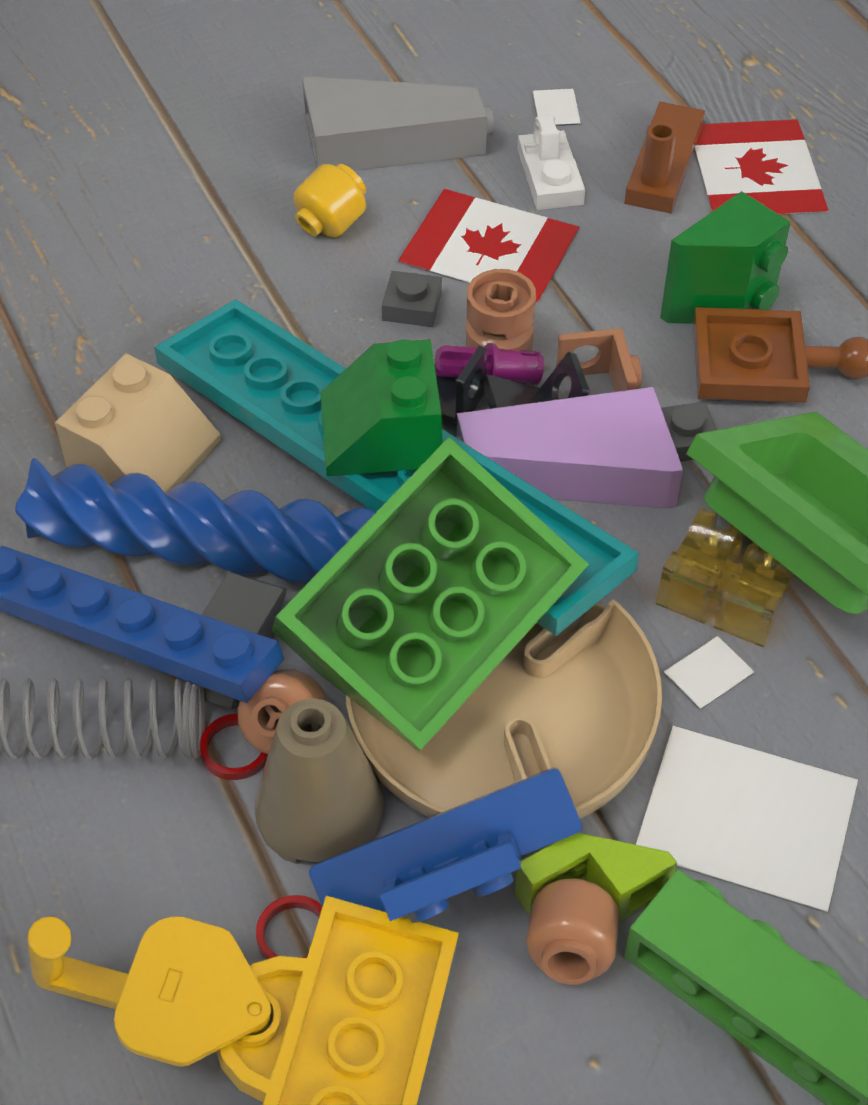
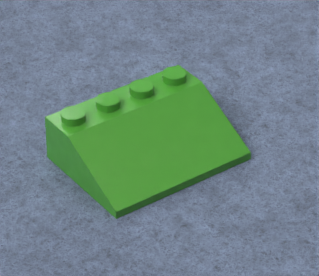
M448 437L276 615L272 631L319 675L419 752L589 564L456 442Z

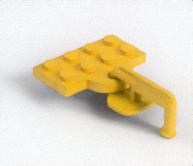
M326 896L307 958L277 956L249 966L229 931L218 926L178 916L161 919L147 929L141 939L129 974L63 956L70 947L72 937L66 923L56 917H42L35 921L28 931L27 941L32 977L36 985L47 991L114 1009L116 1035L121 1044L136 1055L184 1067L216 1052L221 1069L240 1091L263 1102V1105H417L459 933L422 922L411 923L410 919L404 917L390 921L386 912ZM270 1017H271L272 1023H271L270 1027L268 1028V1026H269V1020H270Z

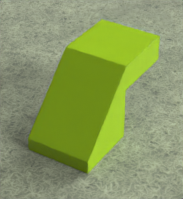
M577 833L554 842L521 861V869L517 870L515 896L530 915L531 906L536 894L547 884L562 879L586 880L597 884L610 893L618 905L620 923L650 904L675 873L677 861L668 851Z

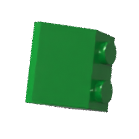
M741 191L671 240L660 318L667 323L693 324L695 307L768 310L779 294L780 288L777 283L781 265L788 254L786 242L791 222Z
M402 339L394 342L373 344L320 392L326 476L418 469L442 444V414L431 339L414 341Z

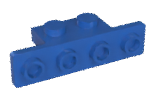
M553 767L318 862L310 868L309 876L322 907L325 897L329 896L379 911H386L390 921L408 914L411 923H416L445 911L449 907L447 901L449 897L469 889L473 890L475 897H480L508 886L514 881L511 872L521 869L522 855L579 833L582 830V823L560 770Z

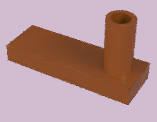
M659 101L653 120L647 128L646 138L626 187L624 204L672 214L703 126L705 110Z

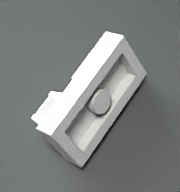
M553 115L536 117L534 133L518 135L517 150L536 210L584 205L585 187L564 130H557Z

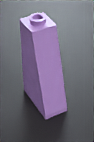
M653 387L457 413V439L553 499L658 508L677 507L683 468Z

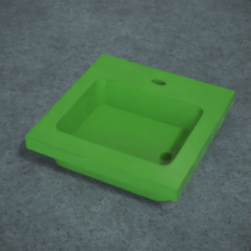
M816 411L696 434L686 454L714 475L704 494L706 504L835 607L852 614L867 611L868 449Z

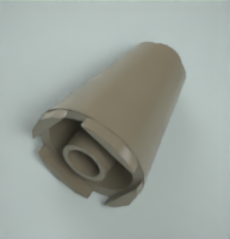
M305 699L289 706L279 718L256 793L254 811L256 824L266 845L282 859L297 864V859L321 862L375 839L383 814L384 797L380 782L342 712L335 705L325 700Z

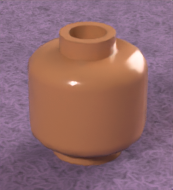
M296 669L274 671L248 703L239 702L237 708L238 725L244 738L256 750L268 754L279 718L289 706L305 699H321L328 702L322 686L309 674Z
M562 879L547 884L538 891L531 906L526 938L529 957L549 978L559 983L578 985L599 977L610 968L617 952L620 921L617 903L609 892L597 884L586 880Z

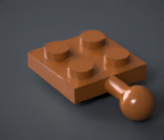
M695 307L693 332L698 399L806 403L810 389L808 367L838 368L845 377L855 380L868 377V339L852 337L845 340L839 347L805 346L801 311Z

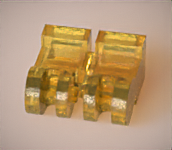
M701 508L692 521L688 533L676 552L672 551L663 566L656 605L705 624L718 600L720 602L713 628L764 648L795 574L754 542L746 548L743 556L745 563H739V565L733 563L734 557H739L743 533L732 524H729L728 528L724 531L714 530L718 514Z

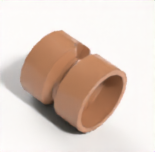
M492 269L480 273L471 280L467 287L466 347L478 348L479 345L485 347L487 343H495L499 349L532 351L536 288L529 278L522 273L510 269Z

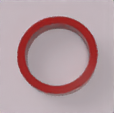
M238 713L224 715L211 722L201 736L200 752L205 767L219 778L226 780L246 779L263 769L268 754L261 752L252 763L238 768L224 767L216 763L208 753L211 739L224 728L239 726Z
M290 895L275 900L264 909L256 925V939L259 951L265 960L279 956L265 942V930L271 919L278 913L291 908L306 909L320 917L322 905L318 901L307 896Z

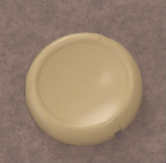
M612 599L606 608L597 602L557 636L536 623L419 752L348 696H346V707L351 730L376 777L397 798L428 818L555 767L560 770L581 819L604 806L620 793L644 762L653 743L660 719L662 684L658 663L644 632L633 617L617 601Z

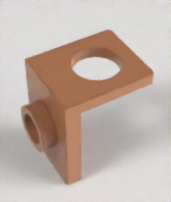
M622 328L561 334L558 336L556 367L568 352L572 353L578 347L591 345L597 347L599 351L593 359L579 362L584 375L609 373L614 392L633 390L641 386L640 360L637 355H630Z

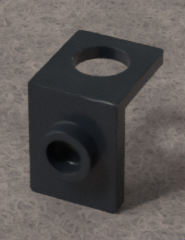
M478 346L458 378L441 377L436 374L443 422L457 426V413L474 411L485 393L481 382L486 377V347Z
M571 352L564 356L540 388L492 375H487L481 382L490 409L559 400V387L567 375L571 379V390L568 398L587 396L590 392L577 355Z

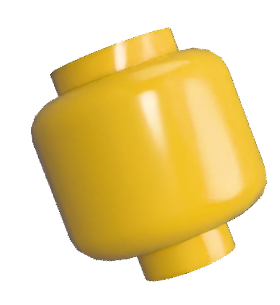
M321 164L297 187L293 194L294 204L298 210L295 214V219L301 228L311 236L316 237L319 233H322L330 238H338L365 211L366 198L364 194L367 192L366 186L362 179L350 167L344 164H338L337 166Z

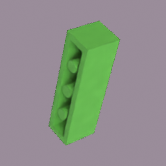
M677 869L630 927L624 958L825 1105H868V1000L846 986L843 978L833 968L820 961H810L787 945L781 934L771 925L761 920H751L729 905L722 893L713 885L703 880H693Z

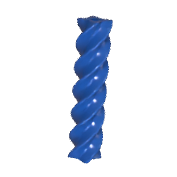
M36 458L31 460L26 487L15 506L16 514L25 522L28 539L42 536L56 544L67 547L98 545L112 553L123 556L155 554L168 562L179 565L212 563L225 571L237 574L252 575L268 571L282 580L307 584L377 512L369 508H356L336 517L326 506L311 499H299L279 509L265 495L253 490H243L221 500L205 484L196 481L184 482L164 492L153 479L139 472L129 473L108 484L96 470L85 464H74L52 476Z

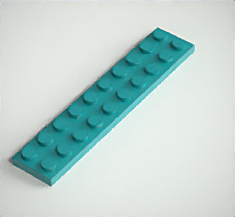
M237 299L154 347L158 365L369 509L378 511L417 470L326 476L320 392L346 368ZM442 429V443L450 437L589 564L538 620L537 624L557 636L637 571L639 557L637 551Z

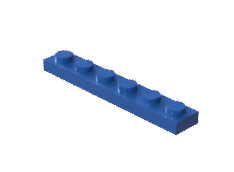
M3 545L0 547L1 612L248 703L284 660L279 641Z

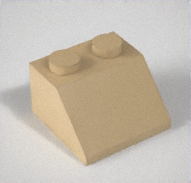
M127 353L55 422L67 468L74 464L91 466L108 484L129 473L139 472L153 479L164 492L182 484L221 442L219 431L170 374Z

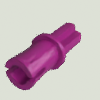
M487 343L485 345L487 348L486 376L492 375L530 385H538L541 382L544 371V358L541 356V351L499 349L495 343ZM441 346L436 350L435 373L441 377L458 378L477 348Z

